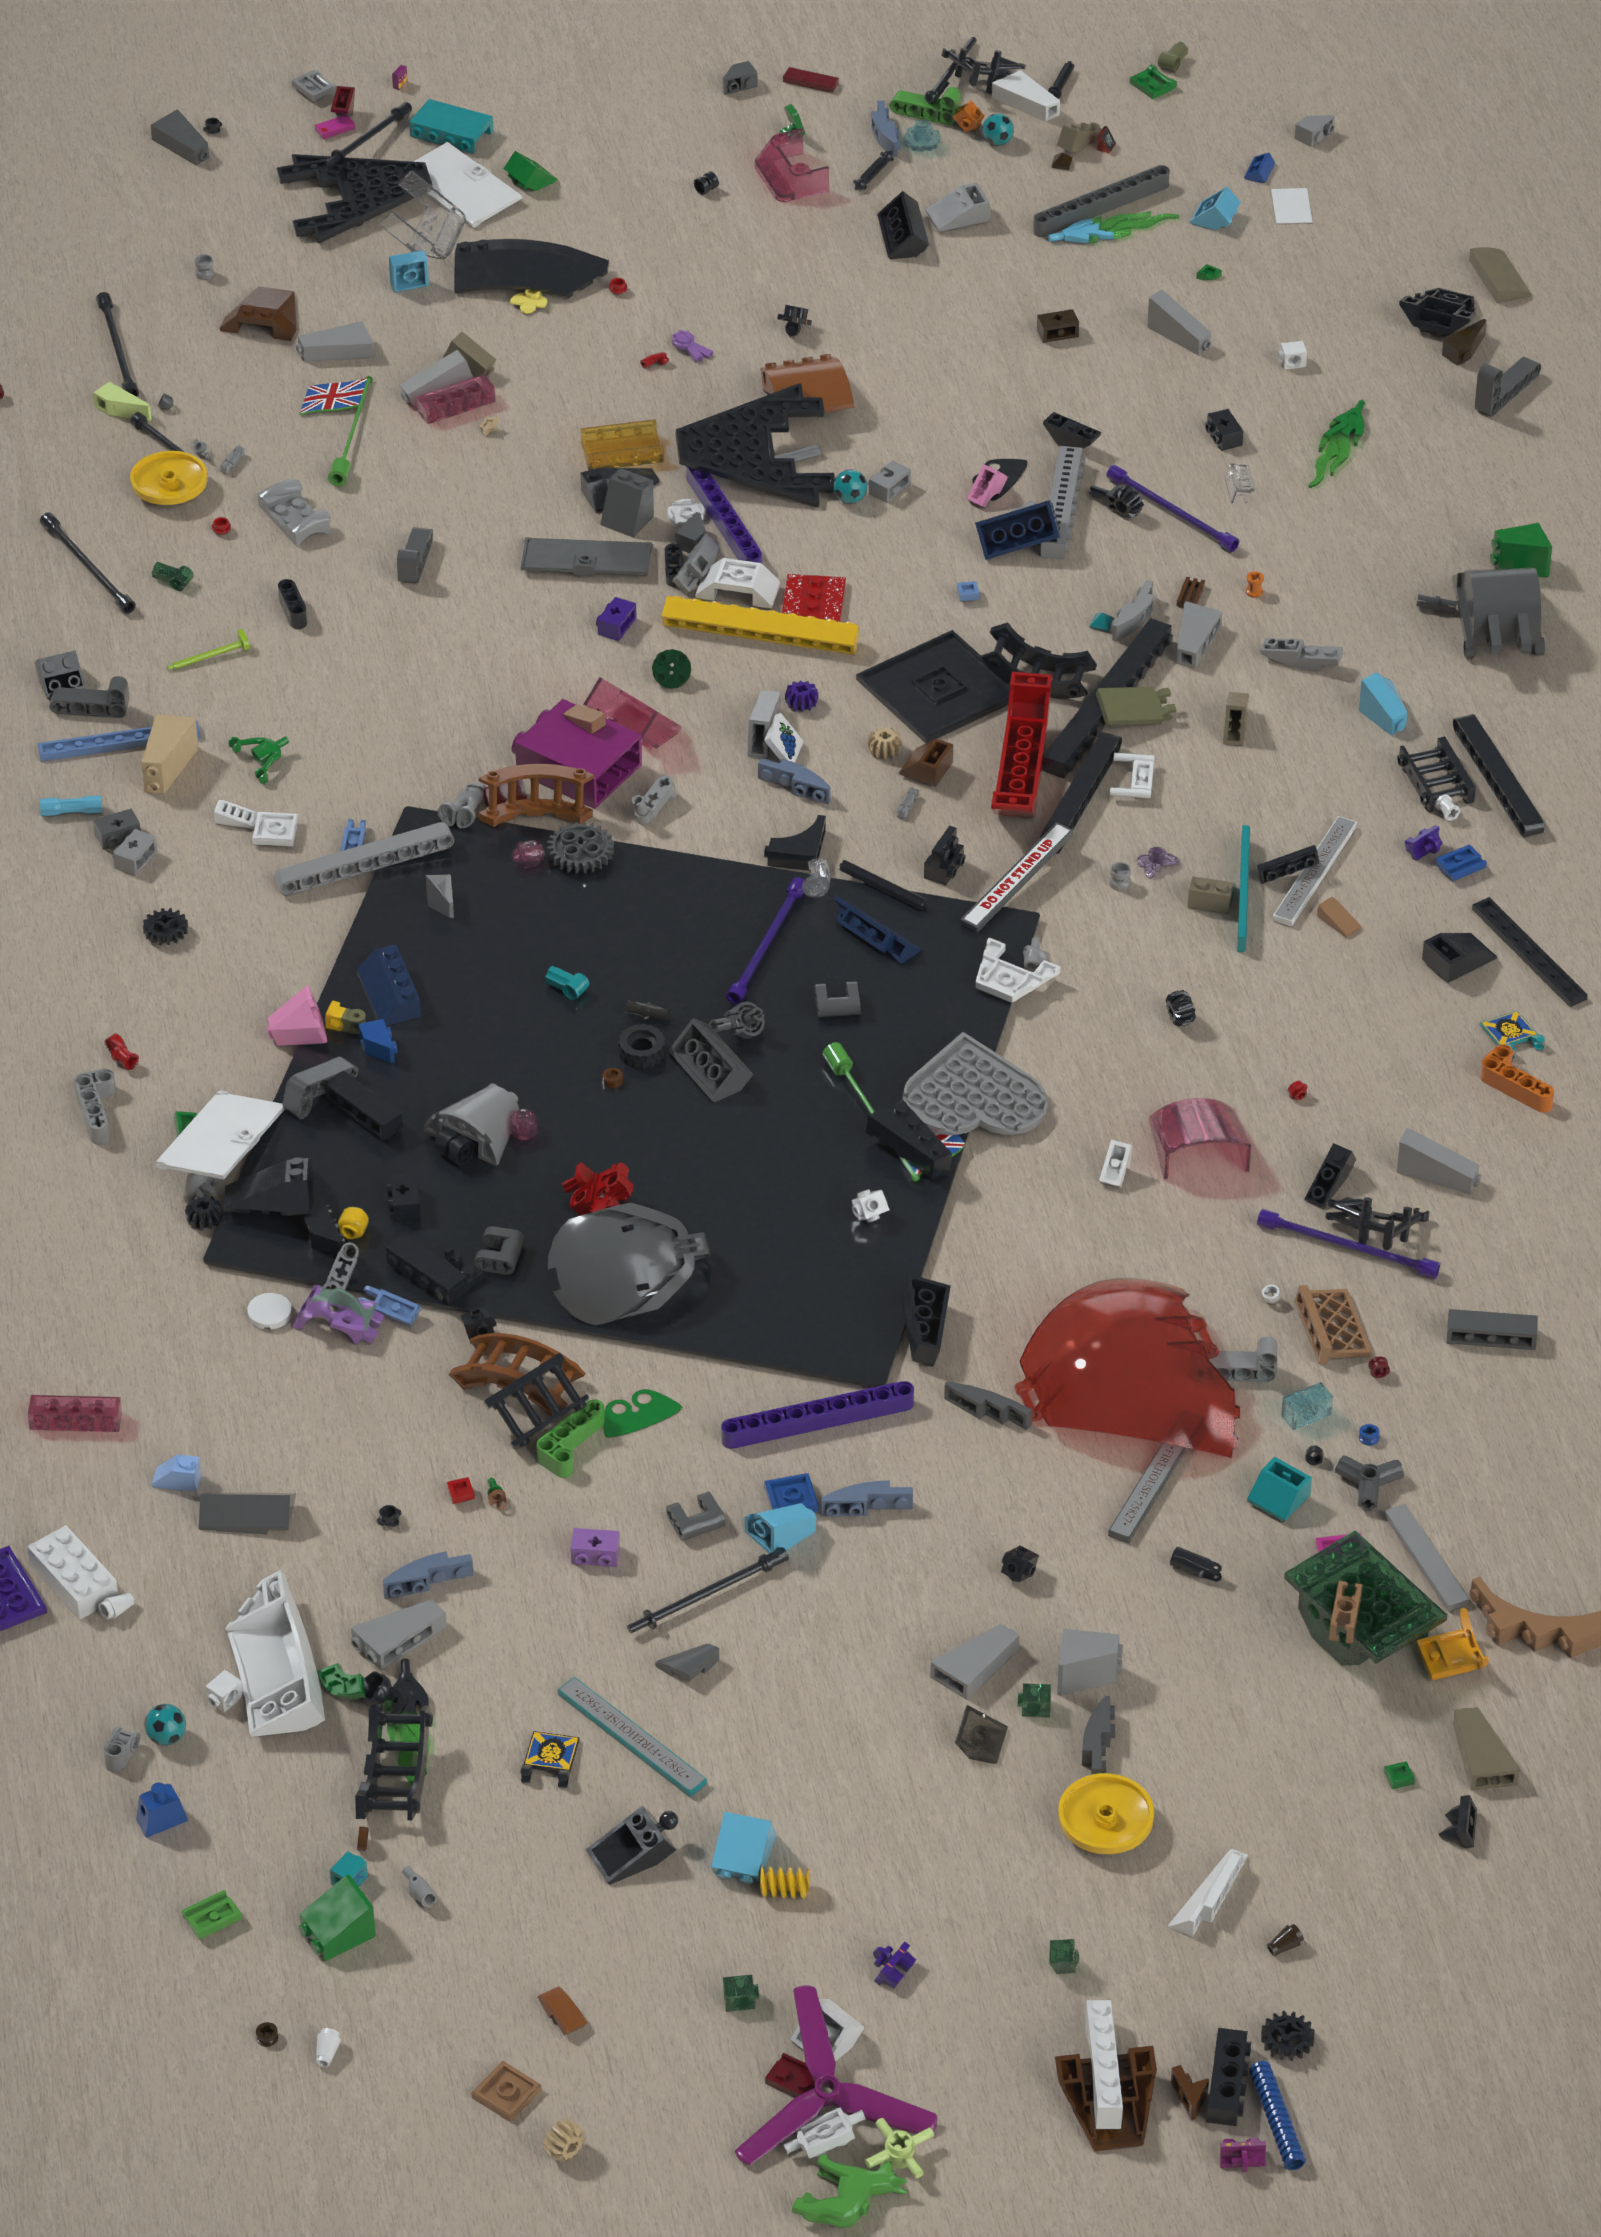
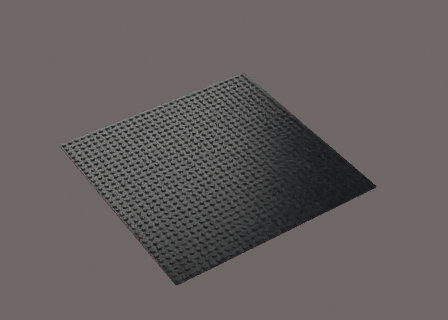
M406 806L392 836L443 821L439 818L438 811ZM476 817L474 822L466 828H459L456 821L453 826H448L454 837V843L450 848L377 869L317 1002L328 1042L298 1045L273 1102L283 1104L286 1084L293 1075L337 1057H343L358 1067L359 1073L356 1079L360 1083L368 1086L375 1094L383 1097L389 1104L402 1112L403 1128L383 1141L328 1101L326 1094H322L313 1098L311 1110L304 1119H299L284 1109L252 1148L238 1179L240 1180L286 1160L297 1157L302 1159L308 1158L313 1169L312 1180L308 1181L310 1208L319 1197H322L325 1204L330 1205L332 1219H336L337 1223L344 1209L348 1207H358L367 1214L369 1223L362 1237L358 1239L344 1238L345 1243H354L359 1249L358 1261L346 1290L366 1294L364 1288L371 1286L378 1290L382 1289L413 1303L468 1313L473 1309L486 1307L488 1314L493 1313L495 1318L870 1387L886 1385L906 1326L902 1289L908 1274L918 1277L923 1275L964 1148L952 1156L950 1172L934 1179L922 1173L918 1181H912L911 1174L900 1157L896 1155V1151L890 1146L885 1147L880 1144V1139L874 1135L870 1137L865 1133L868 1114H871L847 1076L836 1075L823 1056V1051L831 1043L837 1042L842 1045L853 1062L849 1073L874 1111L902 1101L904 1088L909 1078L962 1032L996 1053L1012 1003L975 988L987 940L991 938L1006 944L1005 951L999 959L1024 969L1023 950L1025 946H1031L1032 938H1034L1040 920V914L1038 912L1002 907L977 933L960 924V919L977 902L911 891L927 900V906L923 910H919L866 883L614 841V854H612V859L608 860L607 865L602 864L601 869L594 867V872L587 869L586 873L579 870L576 874L574 869L567 872L566 867L561 870L560 864L554 866V861H550L547 842L550 841V835L554 836L553 830L506 822L493 827L478 820ZM532 840L536 843L535 847L531 845ZM426 875H451L454 918H449L428 906ZM796 877L802 878L807 883V888L800 899L797 898L786 914L750 977L746 987L748 991L742 1002H751L763 1010L765 1025L762 1032L751 1039H743L737 1035L731 1036L730 1032L734 1030L717 1032L720 1038L753 1073V1076L741 1091L713 1102L668 1050L693 1018L707 1024L712 1019L727 1018L724 1016V1013L736 1006L727 1000V992L733 983H737L780 911L787 898L788 893H786V890L792 879ZM838 896L845 899L922 950L904 963H899L888 951L884 953L841 925L837 920L839 909L838 903L835 902L834 898ZM396 944L420 998L421 1017L386 1025V1027L390 1026L391 1041H395L397 1045V1053L394 1054L395 1062L389 1063L365 1054L360 1041V1034L327 1029L325 1014L331 1002L336 1001L340 1002V1007L350 1010H363L366 1014V1022L376 1021V1015L358 975L357 968L376 949ZM554 966L572 975L576 973L583 974L588 979L590 985L576 1000H570L561 989L546 983L545 976L548 969ZM857 981L860 1015L818 1018L814 990L815 984H826L827 997L834 998L847 997L846 982ZM637 1024L652 1025L660 1029V1032L665 1037L664 1059L651 1068L642 1069L628 1066L619 1057L618 1041L623 1030L625 1031L628 1027ZM638 1042L631 1047L635 1050L643 1051L651 1049L652 1044ZM608 1068L620 1069L623 1072L622 1085L616 1088L606 1087L602 1083V1073ZM490 1084H496L498 1087L516 1094L519 1111L526 1110L525 1112L528 1113H518V1115L521 1114L520 1117L522 1118H516L497 1166L478 1158L479 1142L474 1140L472 1141L475 1143V1151L471 1159L464 1165H457L434 1148L436 1137L423 1131L426 1121L432 1115L488 1087ZM968 1132V1133L959 1134V1136L961 1137V1139L963 1140V1142H964L965 1144H966V1141H967L969 1132ZM583 1162L595 1174H600L611 1168L613 1164L617 1165L622 1162L629 1168L627 1178L634 1184L633 1193L627 1198L626 1202L618 1201L621 1205L634 1203L678 1219L685 1226L688 1235L705 1233L711 1256L695 1260V1269L691 1277L658 1310L594 1326L574 1317L560 1304L555 1296L554 1291L560 1290L561 1287L556 1268L548 1270V1255L553 1240L560 1228L568 1219L578 1217V1213L569 1206L570 1199L575 1191L565 1193L562 1186L563 1182L575 1176L578 1164ZM416 1173L421 1219L394 1221V1212L389 1213L388 1200L392 1199V1197L387 1195V1184H391L390 1175ZM868 1189L870 1192L882 1190L889 1211L879 1214L880 1218L875 1221L867 1222V1219L859 1221L858 1217L853 1213L852 1200L858 1198L857 1194ZM250 1210V1213L223 1212L203 1257V1262L207 1265L324 1286L337 1256L311 1248L305 1234L304 1217L306 1214L283 1216L281 1212L270 1211L269 1215L262 1214V1210ZM631 1225L629 1227H623L622 1231H632L634 1230V1225ZM487 1227L513 1229L520 1231L525 1236L524 1244L512 1274L505 1275L483 1271L484 1279L468 1289L465 1294L450 1305L437 1299L428 1290L422 1289L415 1281L406 1278L396 1268L390 1267L386 1261V1246L404 1233L443 1260L445 1259L444 1252L452 1247L454 1248V1253H460L473 1264L478 1251L491 1250L500 1252L501 1250L490 1248L483 1243L482 1237ZM350 1250L347 1255L351 1257L355 1251ZM342 1258L339 1260V1262H343L342 1268L336 1269L338 1278H341L342 1275H347L345 1271L346 1264L352 1265V1262H347ZM647 1283L637 1285V1291L650 1289Z

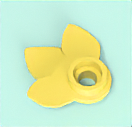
M525 290L524 293L514 295L510 300V304L520 305L521 312L529 314L534 312L537 307L545 308L547 299L542 296L541 291Z

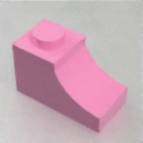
M983 464L967 499L985 508L994 495L1000 494L1008 477Z

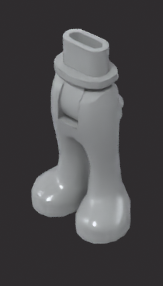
M480 783L468 784L457 795L454 803L445 801L438 808L439 818L448 826H453L456 821L459 828L469 827L475 820V810L482 804L484 788L486 786Z

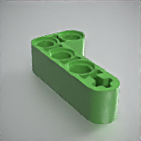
M949 87L941 99H938L934 104H929L925 100V95L900 90L894 95L889 107L896 114L951 125L955 122L953 119L954 114L961 107V92L955 87Z
M592 1399L587 1401L586 1407L578 1412L574 1411L539 1438L537 1441V1460L543 1467L561 1478L569 1477L573 1474L572 1450L599 1430L605 1422L604 1404L600 1400Z

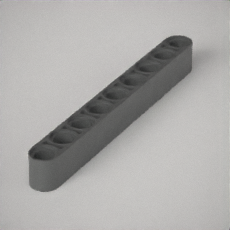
M1159 165L1034 215L1033 234L1037 237H1046L1066 229L1077 221L1094 218L1169 187L1170 169L1167 166Z

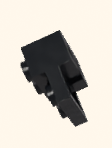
M949 825L932 849V854L924 862V879L947 885L950 879L955 877L959 866H963L966 855L964 854V845L958 844L959 838L957 837L956 827Z

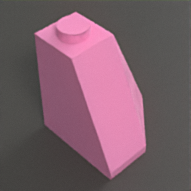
M309 986L304 987L268 1017L269 1026L266 1027L270 1039L274 1038L277 1046L322 1044L328 1042L321 1013Z

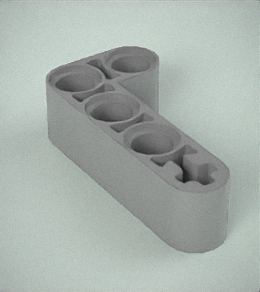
M105 1068L78 1074L74 1079L76 1098L90 1139L97 1145L105 1144L110 1139L108 1119L101 1098L112 1096L116 1092L114 1072Z
M1272 1337L1260 1338L1257 1342L1256 1352L1193 1351L1189 1355V1375L1195 1380L1272 1381L1276 1378L1277 1341Z

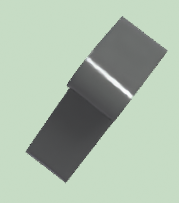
M412 528L406 548L398 550V581L419 583L433 542V529Z
M115 676L111 679L108 690L56 688L53 691L49 708L55 714L122 718L126 715L130 700L128 682L121 676Z
M337 1057L293 1075L286 1084L283 1108L297 1118L304 1119L311 1110L313 1098L325 1094V1083L342 1071L356 1078L359 1073L358 1067L343 1057Z

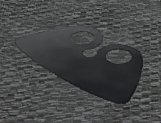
M993 459L985 463L987 466L991 463L999 464L1000 469L997 471L1008 477L1000 494L997 493L990 500L995 501L1001 498L1016 483L1027 466V460ZM978 474L973 477V479H972L973 484H974V482H975V480H976Z

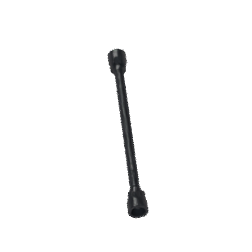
M101 292L96 296L98 307L105 314L124 379L122 389L138 397L139 390L137 384L130 377L111 313V308H113L111 296L107 292Z
M51 512L44 513L40 518V524L48 532L51 531L60 538L114 596L116 600L114 603L124 614L131 613L136 607L135 602L127 594L125 595L116 589L62 531L59 526L61 523Z

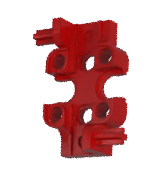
M583 1162L578 1164L575 1176L562 1183L565 1193L575 1191L570 1199L569 1206L578 1213V1216L621 1205L618 1202L619 1200L626 1202L627 1198L633 1193L634 1184L627 1178L629 1168L621 1162L617 1165L613 1164L611 1168L600 1174H595Z

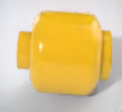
M358 1207L344 1209L338 1221L339 1232L346 1239L362 1237L369 1223L367 1214Z

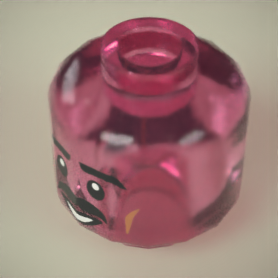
M535 840L519 842L516 845V850H513V860L518 862L521 868L539 866L541 861L544 860L543 847Z
M520 1109L513 1112L510 1117L511 1135L518 1140L534 1138L538 1131L536 1114L528 1109Z

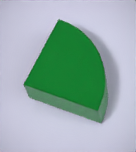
M1206 264L1197 272L1196 278L1200 280H1214L1222 276V270Z

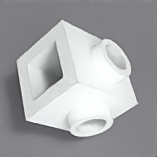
M868 1189L858 1193V1198L852 1200V1210L859 1221L867 1219V1222H872L880 1218L879 1214L889 1211L882 1190L870 1192Z

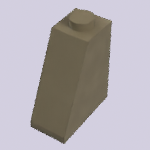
M464 332L458 334L451 341L443 356L444 358L458 350L466 360L473 378L478 380L485 376L489 377L495 370L493 366L497 360Z
M1229 692L1226 704L1223 744L1243 745L1249 693Z

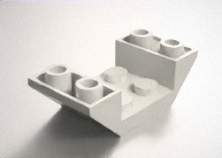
M722 558L713 564L704 577L701 578L695 598L715 601L718 589L753 594V606L772 609L780 587V580L762 563Z

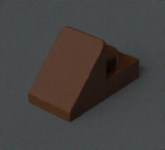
M1181 2065L1172 2067L1171 2084L1190 2120H1194L1208 2094L1209 2079L1206 2078L1192 2083L1189 2073L1185 2074Z

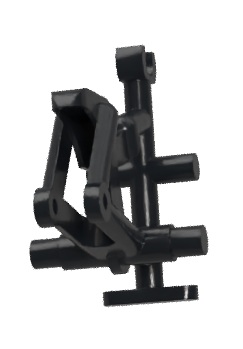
M943 48L941 55L957 64L955 77L961 78L963 69L970 74L969 84L971 86L977 84L979 74L988 75L985 91L987 93H992V83L996 79H1002L1014 73L1008 69H1025L1026 67L1023 63H1017L1001 57L1002 52L999 50H995L991 62L976 61L972 57H966L967 49L965 48L960 49L959 55L955 54L956 51L954 49L948 51Z
M1346 1197L1342 1200H1327V1206L1342 1212H1328L1325 1218L1357 1229L1358 1243H1363L1364 1245H1367L1370 1229L1384 1233L1382 1247L1384 1250H1390L1393 1238L1400 1234L1399 1240L1401 1242H1408L1410 1227L1419 1221H1429L1430 1211L1419 1212L1420 1208H1415L1412 1215V1208L1404 1207L1403 1214L1397 1212L1386 1214L1372 1211V1198L1354 1199ZM1374 1218L1388 1220V1222H1386L1385 1224H1381L1373 1220ZM1394 1221H1398L1401 1223L1395 1226Z

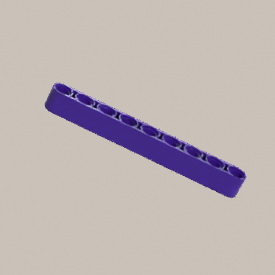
M686 467L687 482L703 504L736 558L742 561L762 563L761 550L712 475Z
M901 1381L730 1418L721 1424V1442L724 1447L734 1449L908 1411L914 1406V1386L910 1382Z

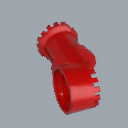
M114 1033L105 1039V1046L107 1045L106 1048H109L108 1051H111V1058L114 1061L123 1064V1068L130 1071V1069L135 1068L134 1065H137L136 1062H139V1055L128 1050L120 1035Z

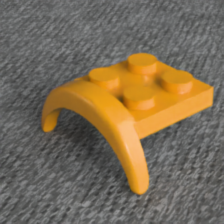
M1466 1608L1460 1610V1630L1416 1640V1647L1431 1681L1481 1669L1488 1665L1489 1657H1484L1479 1649Z

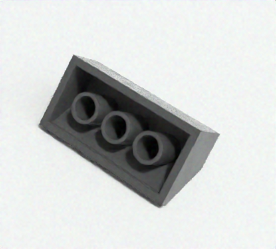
M693 1018L670 1047L669 1053L713 1102L741 1091L753 1076V1073L720 1036L710 1030L712 1027H709V1024Z

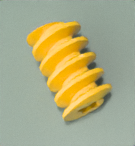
M763 1866L761 1867L760 1890L763 1897H766L770 1890L773 1898L777 1896L778 1891L781 1892L782 1898H786L788 1891H790L793 1899L796 1898L798 1892H800L801 1898L805 1899L810 1886V1868H808L806 1875H803L801 1868H798L796 1875H794L791 1867L788 1868L786 1874H784L782 1867H779L776 1874H774L771 1866L767 1873L764 1872Z

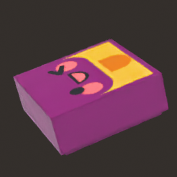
M400 65L392 73L393 89L399 90L408 81L407 66Z

